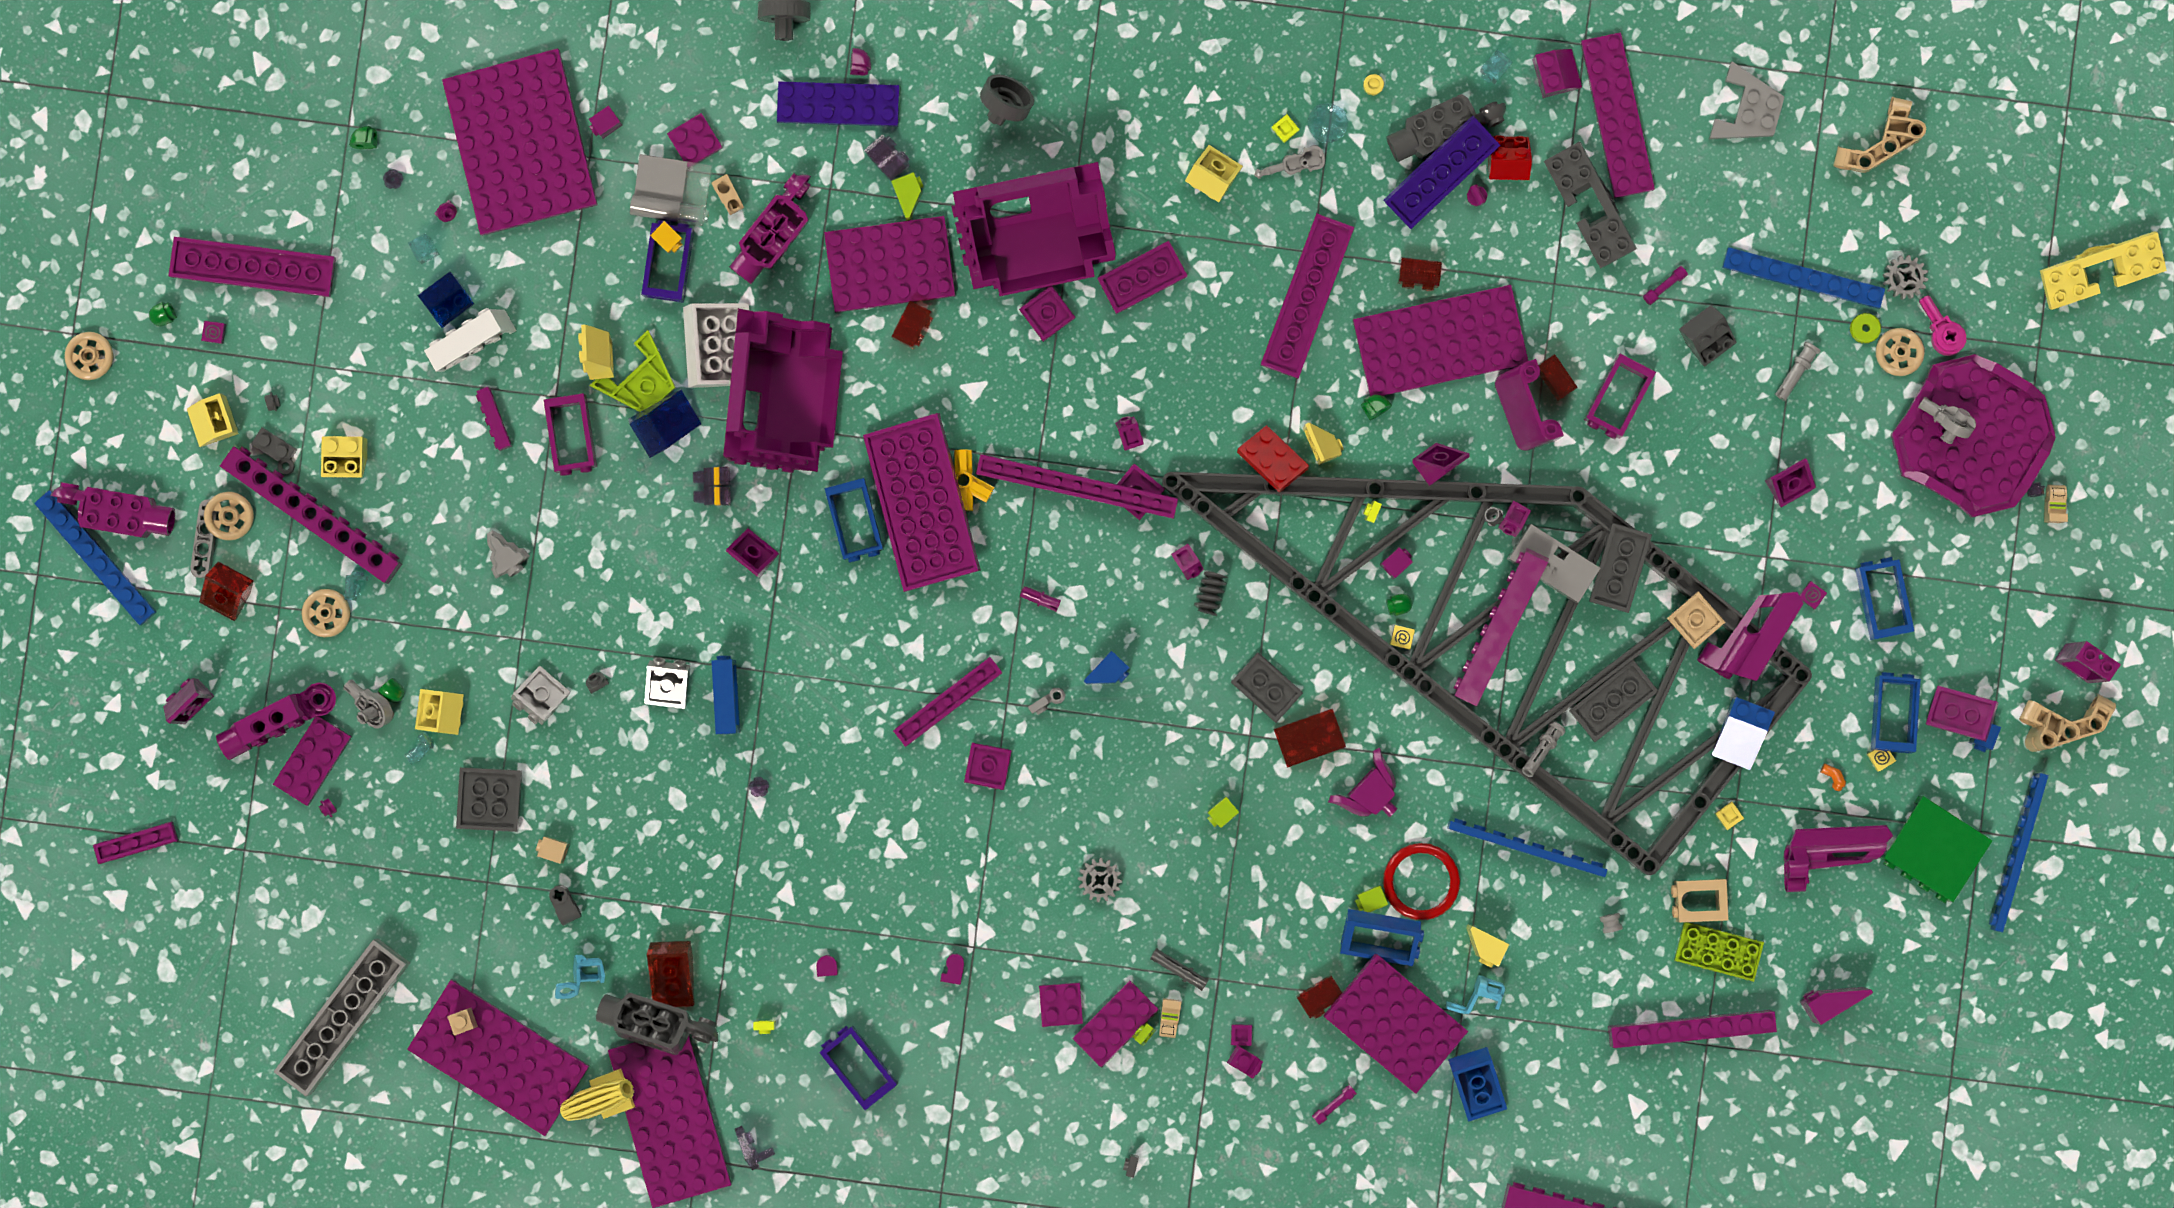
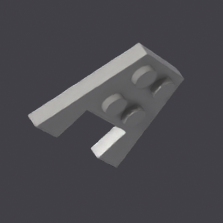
M1731 61L1725 82L1744 87L1734 124L1715 119L1709 139L1773 137L1785 97Z

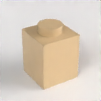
M545 836L543 840L540 839L536 847V851H538L537 856L562 864L570 844Z
M471 1008L447 1016L454 1036L478 1027Z

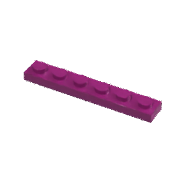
M989 657L898 726L893 732L905 747L1000 676L1002 671L992 658Z

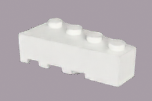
M489 308L483 309L475 319L471 318L464 321L461 328L457 330L452 329L445 334L446 337L442 340L437 339L429 344L430 347L424 350L435 371L444 372L467 359L466 354L473 355L483 350L484 344L496 343L501 340L500 335L504 333L512 334L517 331L506 311Z

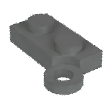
M261 427L251 445L278 461V470L281 473H292L295 466L291 459L298 449ZM284 463H289L290 467L288 470L283 469Z

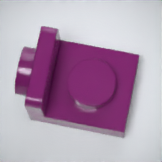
M1134 416L1123 417L1115 423L1125 451L1144 445Z
M1513 500L1498 528L1505 534L1516 537L1522 530L1531 510Z
M1189 544L1171 554L1187 580L1197 577L1204 570Z
M1237 1045L1227 1063L1253 1079L1260 1072L1263 1061Z

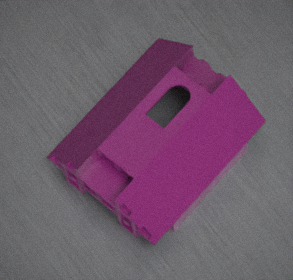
M1098 162L953 192L955 205L951 206L954 218L958 217L959 220L955 222L957 234H962V238L958 239L960 249L965 250L966 253L962 254L964 266L969 267L973 289L993 285L994 289H998L999 296L1095 277L1094 264L1116 260ZM1029 197L1031 207L1029 212L1005 217H995L990 213L991 207L996 203Z
M738 308L723 456L728 461H734V464L747 465V462H749L751 467H766L768 470H778V468H781L782 472L794 473V470L818 472L820 451H825V448H833L843 355V351L830 349L832 334L830 324L818 321H798L783 318V314L775 312L749 311ZM746 390L760 393L757 426L753 431L746 430L743 423Z

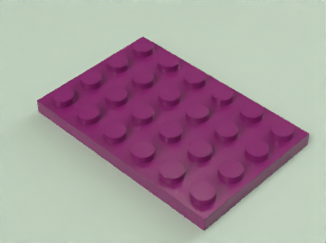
M945 216L824 232L835 313L955 297Z
M1376 953L1323 1015L1415 1094H1417L1468 1033L1463 1026Z

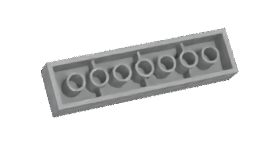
M374 939L274 1070V1073L304 1096L311 1095L410 965V962L380 939Z

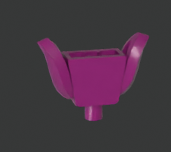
M1380 747L1373 750V762L1376 768L1373 767L1347 794L1348 797L1331 795L1328 803L1336 804L1355 815L1363 817L1371 814L1377 815L1381 810L1388 817L1396 812L1398 808L1390 801L1395 796L1396 780L1382 755Z

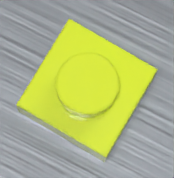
M1372 501L1371 504L1368 503L1363 512L1366 515L1364 520L1374 523L1382 504L1376 501Z
M776 1020L753 1022V1030H759V1034H771V1030L776 1029Z

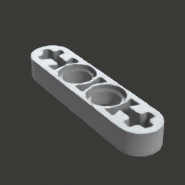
M210 499L202 501L198 510L190 567L192 575L197 578L208 577L212 568L216 537L212 533L205 535L201 531L202 525L205 524L203 520L205 506ZM213 511V520H218L219 511ZM202 543H206L209 547V551L205 555L200 554L198 550ZM197 557L207 558V561L203 560L202 567H205L206 570L202 571L201 575L196 570V567L201 565V560H197Z

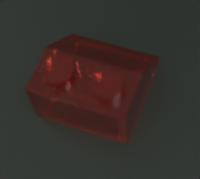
M218 561L205 576L199 603L235 621L251 594L254 580Z

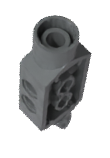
M1460 94L1407 118L1405 128L1386 136V140L1397 162L1413 155L1423 160L1437 150L1472 116L1482 126L1487 124L1488 128L1505 121L1503 116L1506 111V104L1492 102L1479 109L1480 113L1476 114L1469 99Z
M628 993L623 999L605 994L597 1009L596 1021L613 1026L619 1037L673 1055H677L682 1051L689 1034H692L691 1037L703 1043L710 1044V1041L718 1042V1032L714 1021L699 1017L698 1021L691 1020V1017L685 1010L633 993Z

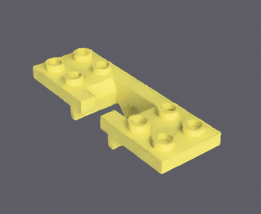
M2154 231L2119 244L2112 243L2091 247L2084 250L2082 254L2075 256V259L2040 270L2049 309L2053 310L2100 294L2098 283L2089 284L2085 268L2109 259H2113L2116 272L2113 280L2116 287L2167 271L2158 232Z

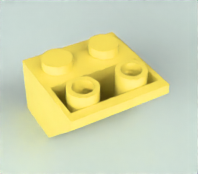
M581 325L582 333H578L579 344L582 345V351H579L580 363H583L584 373L587 372L590 380L613 378V345L609 332L592 326Z
M219 393L210 396L187 408L199 447L239 434L225 395Z
M322 436L321 477L363 478L367 462V439L364 437Z

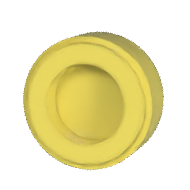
M1376 74L1367 76L1363 83L1365 92L1373 96L1378 95L1384 87L1383 79Z

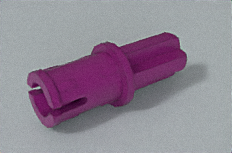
M1026 586L1022 588L1020 593L1022 598L1037 603L1038 607L1041 605L1057 612L1061 602L1060 599L1044 594V591L1041 593Z

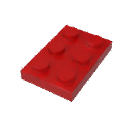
M1267 425L1237 449V453L1279 493L1309 468V465Z

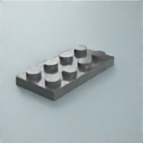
M1614 523L1611 524L1599 565L1600 570L1596 575L1589 602L1629 613L1652 534Z
M1632 660L1573 706L1569 712L1589 737L1596 742L1654 696L1658 690L1636 662Z

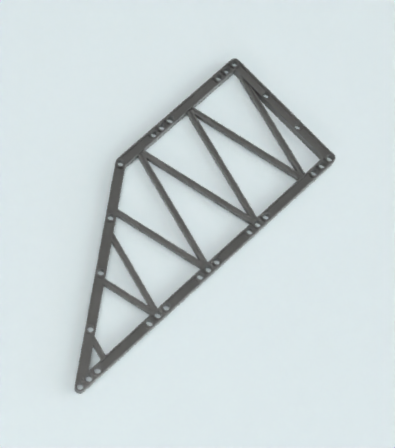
M1169 472L1164 475L1162 484L1165 490L1175 498H1179L1178 500L1641 873L1653 875L1661 868L1741 768L1720 759L1647 851L1613 825L1711 751L1721 729L1616 808L1690 646L1683 636L1679 640L1658 686V691L1653 697L1600 814L1541 766L1538 767L1533 777L1526 776L1522 769L1516 766V760L1519 757L1524 758L1526 763L1530 759L1529 756L1517 748L1673 630L1675 627L1669 620L1519 732L1578 603L1568 599L1505 737L1422 671L1489 620V614L1493 606L1498 607L1501 601L1498 599L1424 655L1484 525L1485 511L1492 507L1493 503L1511 504L1514 500L1519 504L1573 506L1596 524V526L1568 546V548L1577 553L1595 540L1587 557V560L1595 565L1606 544L1612 523L1635 529L1585 488L1579 486L1436 481L1429 486L1426 481L1299 476L1279 493L1277 490H1270L1267 486L1268 482L1261 475ZM1170 476L1177 479V485L1174 487H1169L1166 484V479ZM1371 484L1379 486L1380 492L1378 494H1372L1369 491ZM1472 488L1480 489V498H1474L1471 495ZM1185 489L1193 492V497L1189 500H1185L1181 495ZM1575 491H1579L1582 494L1580 502L1573 499ZM1202 493L1244 495L1222 510ZM1260 495L1354 498L1315 583H1312L1235 521L1232 516ZM1364 499L1432 501L1328 579ZM1200 502H1206L1209 510L1202 513L1198 510L1197 505ZM1445 503H1482L1410 660L1326 594ZM1650 541L1644 564L1688 599L1699 591L1725 621L1722 626L1730 633H1733L1744 616ZM1562 551L1557 556L1563 560L1566 553ZM1654 555L1661 557V565L1657 566L1653 563ZM1671 567L1675 568L1678 572L1675 579L1671 578L1668 574ZM1294 579H1302L1304 583L1302 589L1293 587ZM1311 591L1318 592L1320 597L1317 602L1310 601L1308 596ZM1326 604L1334 605L1335 613L1333 615L1326 614L1324 610ZM1750 622L1747 631L1749 633H1757L1759 628ZM1778 645L1768 663L1782 673L1785 678L1777 687L1754 703L1775 712L1767 734L1812 678L1811 670L1781 645ZM1390 655L1398 657L1399 662L1396 666L1389 664L1388 658ZM1782 657H1786L1789 660L1787 668L1782 667L1780 664ZM1407 667L1414 670L1415 674L1412 679L1404 676V671ZM1798 670H1802L1805 673V678L1802 681L1796 677ZM1423 680L1430 683V689L1427 692L1420 689V683ZM1488 731L1494 735V740L1491 743H1487L1484 740V734ZM1503 744L1508 745L1510 748L1507 756H1503L1500 753V747ZM1699 796L1704 800L1701 808L1695 805V799ZM1616 834L1621 837V843L1617 846L1612 843V837ZM1631 847L1637 850V855L1633 859L1628 856V850ZM1650 860L1653 863V868L1647 872L1644 869V863Z

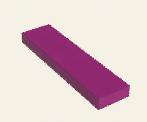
M168 822L94 844L93 848L98 864H103L177 842L178 838L174 823Z

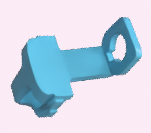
M575 955L573 964L575 983L557 984L555 998L569 999L579 994L580 982L600 980V983H604L605 972L602 960ZM597 966L598 974L586 975L583 973L582 968ZM564 988L574 990L566 994L560 992Z
M1478 975L1474 992L1467 1006L1447 1001L1446 1008L1458 1013L1469 1014L1478 996L1495 1000L1494 1007L1499 1010L1505 986L1501 982ZM1488 984L1500 986V989L1488 986Z

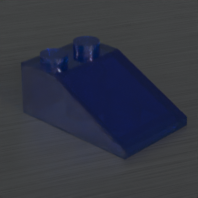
M682 389L628 419L631 428L649 458L669 448L702 424Z

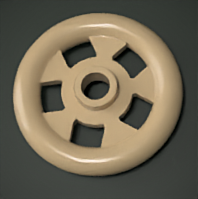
M1895 328L1884 333L1879 339L1876 346V358L1881 368L1887 373L1894 376H1906L1915 372L1922 364L1924 346L1919 336L1913 331L1905 328ZM1902 336L1910 339L1908 345L1900 342ZM1890 339L1895 342L1891 348L1886 346ZM1899 348L1903 349V355L1898 354L1897 350ZM1910 349H1916L1915 358L1910 357ZM1887 354H1890L1894 360L1890 364L1885 359ZM1907 361V367H1899L1898 362Z
M83 332L76 335L70 340L65 349L67 368L74 376L83 380H94L102 377L110 369L113 362V350L109 341L104 336L95 332ZM88 341H96V346H87ZM77 345L83 347L80 350L79 355L74 353V349ZM104 350L105 359H99V351ZM88 353H92L93 355L92 359L90 360L87 359ZM78 360L84 365L81 369L75 365ZM97 363L99 369L91 372L89 367Z
M223 492L215 495L207 503L204 511V521L207 529L215 537L222 540H236L243 537L252 527L254 512L249 501L242 495L235 492ZM229 500L230 506L221 508L220 502ZM238 504L244 508V512L241 514L235 508ZM213 511H219V520L212 519ZM227 512L233 515L231 520L225 518ZM239 519L244 521L240 529L234 526ZM221 524L229 526V531H221Z
M321 589L313 592L305 600L302 607L304 625L312 634L319 637L338 635L346 628L350 619V607L346 598L332 589ZM327 597L335 599L333 605L325 603ZM317 600L320 605L315 611L311 606ZM325 609L329 611L327 617H324L322 615V612ZM336 609H342V618H336ZM315 615L320 621L316 626L311 621V618ZM333 621L334 627L326 629L325 623Z

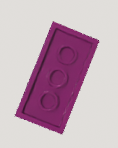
M1167 241L1098 277L1097 280L1117 315L1187 278L1188 275L1172 245Z
M316 716L273 785L306 806H309L352 736L322 717Z
M1129 981L1072 1039L1102 1068L1135 1035L1139 1027L1145 1025L1159 1009L1132 981Z

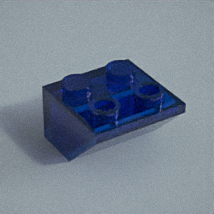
M448 272L417 295L441 328L475 304L452 272Z

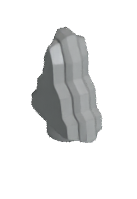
M494 530L487 533V543L492 551L490 560L493 566L491 570L495 578L497 579L505 574L512 577L522 571L524 568L521 564L530 557L524 548H518L513 542H507L501 534Z

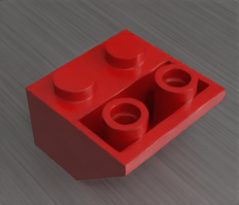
M1492 136L1500 146L1488 156L1489 179L1530 180L1532 156L1529 137Z

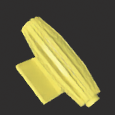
M618 1069L589 1080L591 1087L579 1091L561 1104L560 1113L567 1121L589 1119L602 1114L603 1119L635 1107L632 1099L634 1087L628 1079L624 1078L622 1070Z

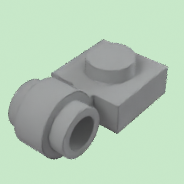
M1053 688L1048 695L1028 706L1032 714L1036 712L1039 715L1048 709L1046 705L1050 702L1054 704L1062 703L1065 699V693L1061 688ZM1059 692L1061 698L1056 700L1053 698V694Z

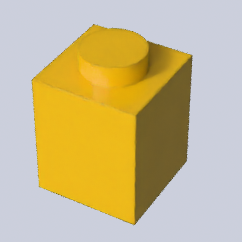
M665 221L650 235L669 254L672 251L674 253L677 252L683 245L681 243L683 238Z

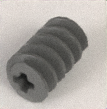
M1205 571L1204 575L1208 579H1202L1201 583L1205 587H1199V591L1203 594L1196 596L1201 602L1194 603V606L1198 608L1197 611L1217 616L1213 609H1219L1220 606L1215 602L1222 601L1218 593L1225 592L1220 586L1227 585L1222 579L1229 577Z

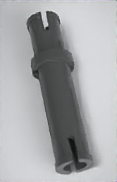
M1158 948L1155 949L1150 960L1182 978L1183 982L1186 983L1187 981L1203 991L1209 981L1193 971L1192 967L1184 966Z

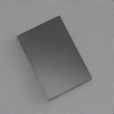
M1258 652L1231 681L1239 691L1275 723L1303 694L1300 689Z

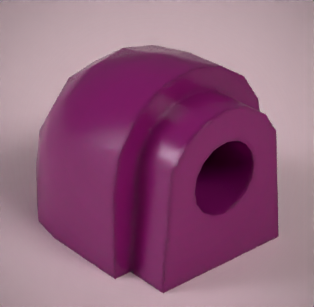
M852 48L850 75H868V72L871 70V59L868 53L859 48Z

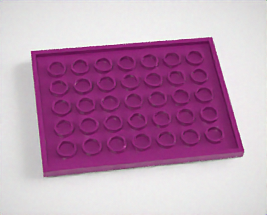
M558 48L442 79L481 236L598 205L561 53ZM557 68L560 76L553 73L549 76L548 80L553 86H557L562 82L563 91L547 98L538 75Z

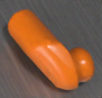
M1824 763L1820 773L1830 776L1833 780L1832 788L1835 791H1841L1846 785L1842 772Z

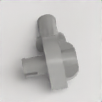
M1924 397L1918 407L1932 415L1934 422H1939L1946 429L1941 439L1948 444H1952L1956 436L1969 438L1976 427L1975 419L1962 408L1948 407L1947 405L1939 406L1927 397Z
M353 679L344 685L343 689L355 699L354 704L361 711L357 713V719L361 724L367 723L373 728H381L390 723L394 718V712L391 709L390 703L381 694L373 693L368 688L363 690Z

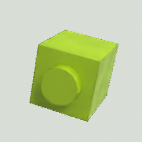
M1224 797L1207 812L1210 815L1207 819L1214 827L1218 825L1222 828L1239 811L1227 797Z
M1380 885L1356 894L1358 899L1355 900L1359 911L1372 912L1388 905Z

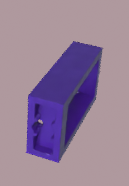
M658 220L657 223H652V224H651L650 235H651L664 221ZM678 223L677 226L669 225L677 233L686 234L678 291L649 288L656 241L650 236L641 295L645 298L684 303L694 230L689 228L690 225Z
M845 1026L837 1032L838 1038L834 1041L830 1038L821 1045L823 1050L819 1053L862 1108L866 1110L897 1086L898 1082L855 1027L851 1026L848 1028ZM850 1034L887 1080L884 1085L866 1099L861 1096L828 1054L832 1048Z

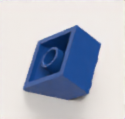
M1111 651L1086 677L1084 683L1115 684L1117 681L1122 683L1130 674L1127 672L1130 667Z

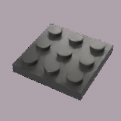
M460 767L456 829L518 832L522 771Z

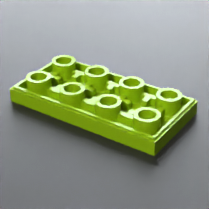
M1683 922L1674 961L1754 982L1764 942L1690 922Z

